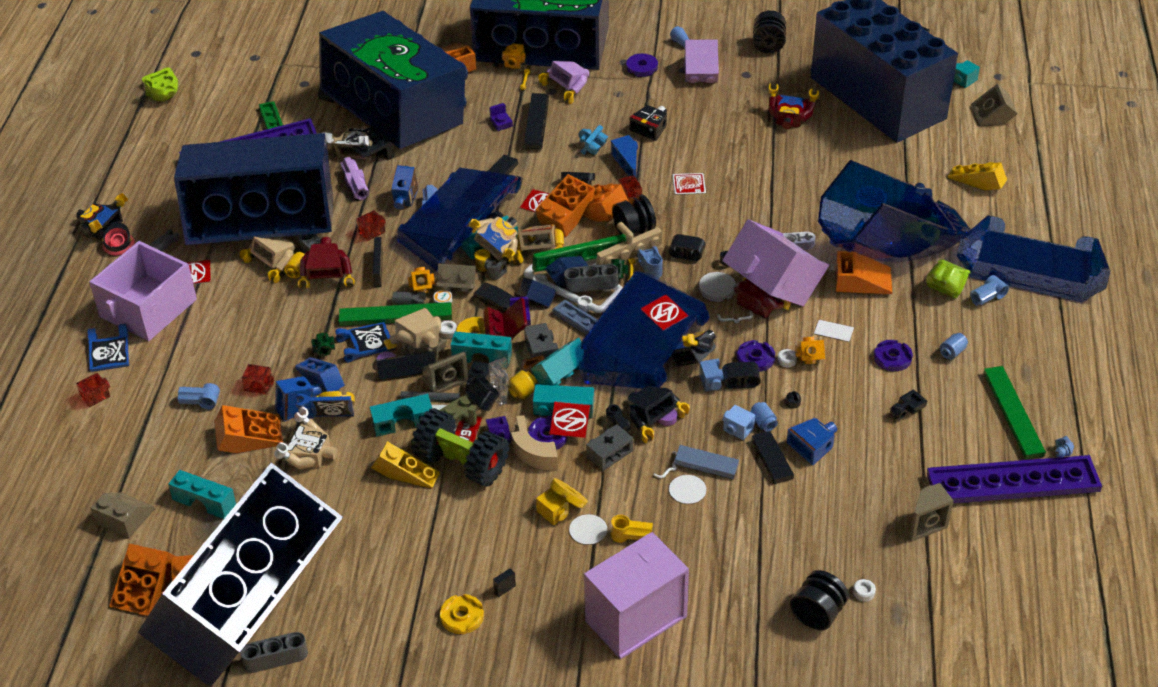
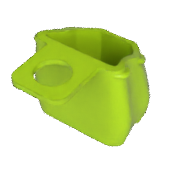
M164 68L142 78L145 95L151 97L154 101L164 102L173 98L177 93L178 79L171 68Z
M942 259L927 274V286L956 299L961 294L970 271Z

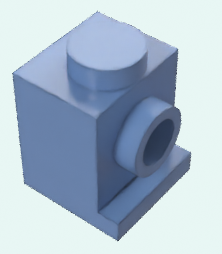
M719 358L700 362L699 376L705 392L718 390L722 386L723 372L722 369H719Z

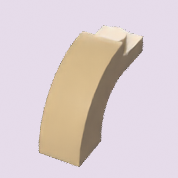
M516 416L517 425H513L514 432H511L512 447L516 456L523 463L533 468L547 471L558 470L555 442H540L533 439L527 431L525 416Z

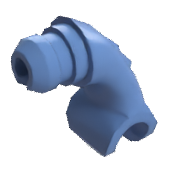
M1067 436L1055 440V452H1058L1056 453L1057 457L1062 458L1073 453V442Z

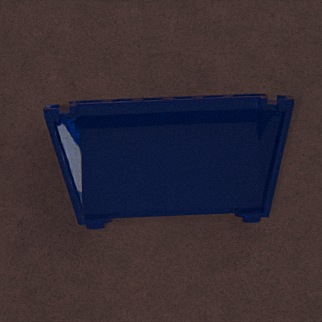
M459 167L456 172H452L449 175L448 180L405 224L399 226L397 241L438 272V264H445L447 259L452 260L454 252L472 234L473 228L467 227L468 223L472 219L478 221L485 220L509 193L517 194L521 189L523 178L521 176Z
M987 215L960 238L957 257L964 267L970 271L969 276L971 278L986 281L990 276L995 275L1011 287L1082 303L1107 288L1111 270L1098 238L1082 236L1077 240L1075 247L1004 232L1006 227L1004 220L991 215Z
M635 271L582 340L581 349L584 350L583 361L579 362V371L585 384L643 389L646 386L660 388L667 379L663 365L682 340V336H685L695 321L699 326H703L708 322L710 317L705 303L654 275ZM667 295L688 317L662 330L641 308Z

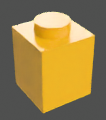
M551 488L536 498L537 512L553 526L559 521H563L569 515V502L562 495L556 494Z

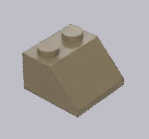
M998 84L971 103L978 123L981 126L1002 125L1018 114L1010 95Z
M464 352L422 367L423 382L430 392L442 393L467 382V361Z
M940 483L926 486L920 492L909 537L911 542L948 528L954 500Z
M122 492L103 493L90 507L96 524L127 538H130L155 510L154 506Z

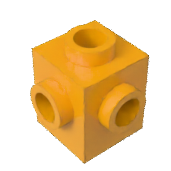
M513 43L502 52L504 67L520 69L522 63H525L526 54L524 53L523 44Z
M425 267L414 268V272H411V276L408 277L409 288L413 287V291H417V293H429L428 289H432V285L435 284L434 274H430V269L425 270ZM418 278H423L424 284H419L417 282Z
M813 336L803 337V341H797L798 345L795 346V355L799 357V361H804V364H816V360L825 359L824 340H814Z

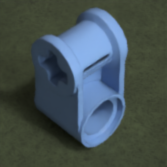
M652 246V249L643 251L641 249L637 250L638 261L647 277L651 279L660 278L663 274V260L657 247Z

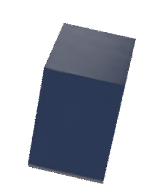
M523 278L517 295L521 297L527 296L529 300L550 308L557 290L533 279Z

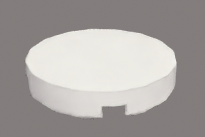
M712 272L700 279L699 291L704 298L710 301L721 302L723 299L727 298L728 300L732 298L735 294L733 287L736 283L726 273Z

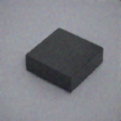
M511 568L493 579L494 593L498 597L516 586L515 572Z

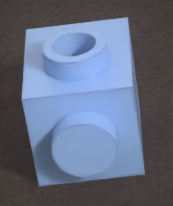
M734 405L723 415V430L730 435L744 440L754 429L755 414Z

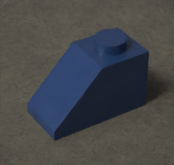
M581 256L559 257L547 266L545 270L557 286L566 289L564 271L571 267L588 266V264Z

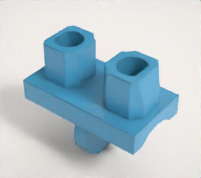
M601 125L593 133L590 129H581L578 133L580 142H584L585 145L580 151L582 154L585 155L588 151L596 155L601 147L600 145L603 146L609 136L602 133L603 127Z

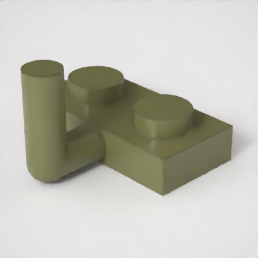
M465 394L440 409V411L452 415L456 420L454 424L464 419L471 426H474L477 423L476 411L481 408Z

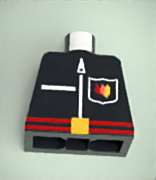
M647 105L629 117L630 131L654 141L658 140L667 126V110L663 106L654 108Z

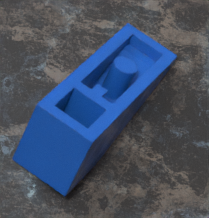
M630 135L611 140V155L630 180L635 183L638 145Z
M310 357L295 366L296 370L312 385L318 383L321 386L322 393L339 391L341 387L345 386L335 364Z

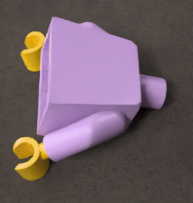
M553 61L547 73L539 74L538 79L542 86H546L549 83L548 78L550 77L567 90H571L564 93V101L568 99L569 104H572L574 102V94H577L587 83L589 71L575 62Z

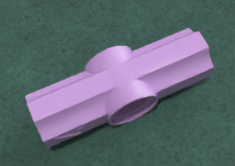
M350 157L344 158L341 162V169L344 173L346 185L348 188H351L356 199L360 201L365 200L369 195V190L365 183L362 169L359 170L355 159Z

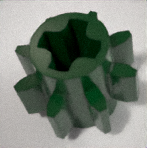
M611 259V264L615 265L618 269V279H624V274L628 275V265H624L625 260Z
M327 333L316 334L315 339H311L313 353L317 352L320 356L330 355L331 350H335L334 337H330Z

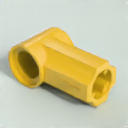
M616 515L611 520L610 537L618 543H623L628 539L639 540L652 532L653 523L632 521L625 515Z

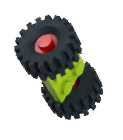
M431 408L429 412L426 411L424 413V417L421 416L419 419L420 423L416 424V431H413L412 434L414 438L411 439V444H413L411 450H413L412 453L431 463L439 461L440 456H445L450 460H459L466 468L464 470L465 477L486 487L492 485L493 481L498 478V474L502 473L501 469L503 466L505 467V459L508 458L507 452L509 447L507 446L509 442H507V439L489 431H484L482 435L478 436V440L475 439L474 442H470L455 435L454 429L456 424L454 423L456 420L452 415L436 408Z

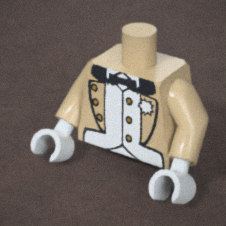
M362 126L360 129L349 128L339 137H333L332 133H325L326 142L334 145L337 157L366 159L355 152L352 146L360 147L364 145V147H368L369 144L370 146L373 144V141L369 140L365 133V129L368 128L366 126ZM354 134L360 135L354 138V140L358 139V142H352L351 139L346 141L347 138Z
M300 407L299 413H295L294 419L297 422H304V425L300 424L288 446L280 442L276 446L274 455L278 459L284 457L288 465L300 470L310 467L319 468L325 458L336 459L338 449L330 446L329 435L311 418H307L308 410L305 407Z

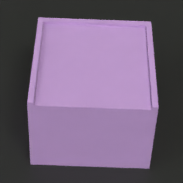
M747 219L722 260L768 294L801 306L806 304L829 267V264L819 261L785 238L783 233Z
M140 241L89 281L99 316L117 326L119 324H126L129 332L147 341L155 337L197 300L189 264Z
M653 532L647 534L584 573L586 622L620 659L624 658L687 617L689 568Z

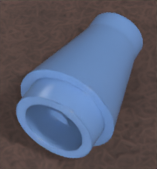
M677 26L670 32L671 39L685 48V40L690 39L684 29Z

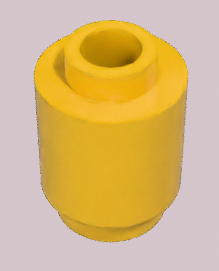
M296 252L291 256L284 267L288 277L295 279L300 277V260L305 255L304 253Z

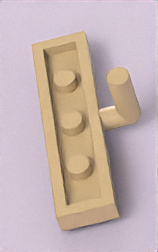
M622 222L618 223L617 228L626 236V241L598 252L597 265L611 264V259L627 260L636 256L639 249L643 251L652 249V246L658 247L662 245V231L657 227L633 238V233Z

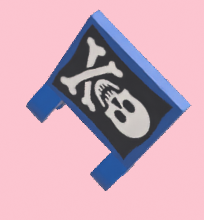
M384 322L349 330L343 328L335 330L337 342H344L350 338L355 348L344 349V360L347 363L354 361L358 357L390 351L387 350L384 340L391 337Z
M126 324L118 325L119 336L98 339L95 328L88 329L90 372L129 366V334Z
M303 393L296 395L297 399L304 400L301 403L297 402L296 406L298 408L305 407L308 410V419L314 417L354 416L351 396L309 397Z

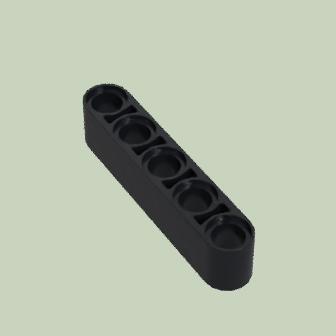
M532 93L525 133V149L543 148L549 105L548 93Z

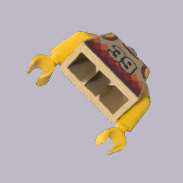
M554 224L532 226L520 231L517 235V252L512 261L514 264L516 260L522 263L524 261L521 255L523 250L564 247L563 232L560 229H555Z

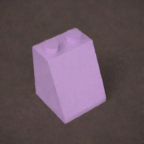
M685 40V82H718V40Z

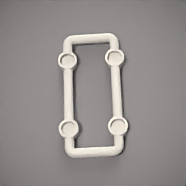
M532 264L524 271L525 278L533 279L557 290L556 294L577 303L578 308L585 312L591 310L595 313H603L623 294V287L618 284L617 287L613 288L615 292L598 306L592 303V298L589 296L579 297L547 281V276L544 274H532L534 272ZM605 289L603 291L608 292L612 289Z

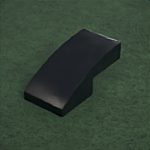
M486 282L473 294L486 306L491 303L502 313L510 308L509 299L515 298L503 289Z

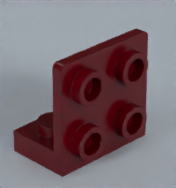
M520 297L503 314L490 307L483 310L485 334L511 337L512 341L527 326L525 299Z

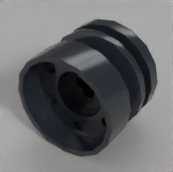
M767 10L756 16L753 27V44L759 51L775 53L785 45L787 22L781 13Z
M642 194L631 198L629 201L624 200L613 204L612 217L620 235L623 234L617 228V224L620 222L633 233V237L637 236L639 232L645 233L655 229V212L651 202L645 195Z
M814 570L807 576L806 580L802 583V587L791 598V611L804 625L815 630H827L837 618L838 613L842 611L843 606L848 602L849 592L844 583L833 574L822 570Z

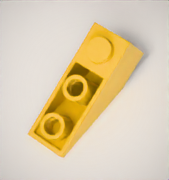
M1001 162L973 163L964 166L956 165L948 174L949 179L985 191L999 190L1007 181Z
M388 441L379 452L371 467L387 478L431 489L440 474L436 469Z

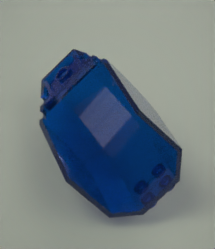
M852 160L848 161L822 194L820 200L818 223L822 227V232L829 237V242L834 247H842L848 252L853 251L880 261L905 262L925 258L956 245L973 233L954 208L940 200L935 202L926 192L922 195L916 191L917 187Z

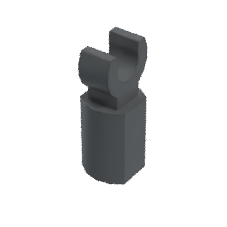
M169 229L165 232V235L160 236L149 246L163 252L171 243L177 242L180 239L179 233L177 232L173 235V230Z
M393 292L392 296L393 305L424 304V300H426L424 292L416 294L412 292Z

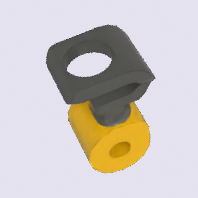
M480 249L475 252L476 268L482 272L487 271L488 276L492 280H498L507 273L506 258H503L496 264L495 260H491L488 250Z

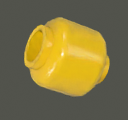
M521 370L508 380L510 386L508 391L513 398L518 397L524 400L534 392L537 380L529 371Z

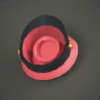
M120 222L108 226L102 238L103 249L109 255L117 256L122 255L131 248L135 240L130 235L128 227Z

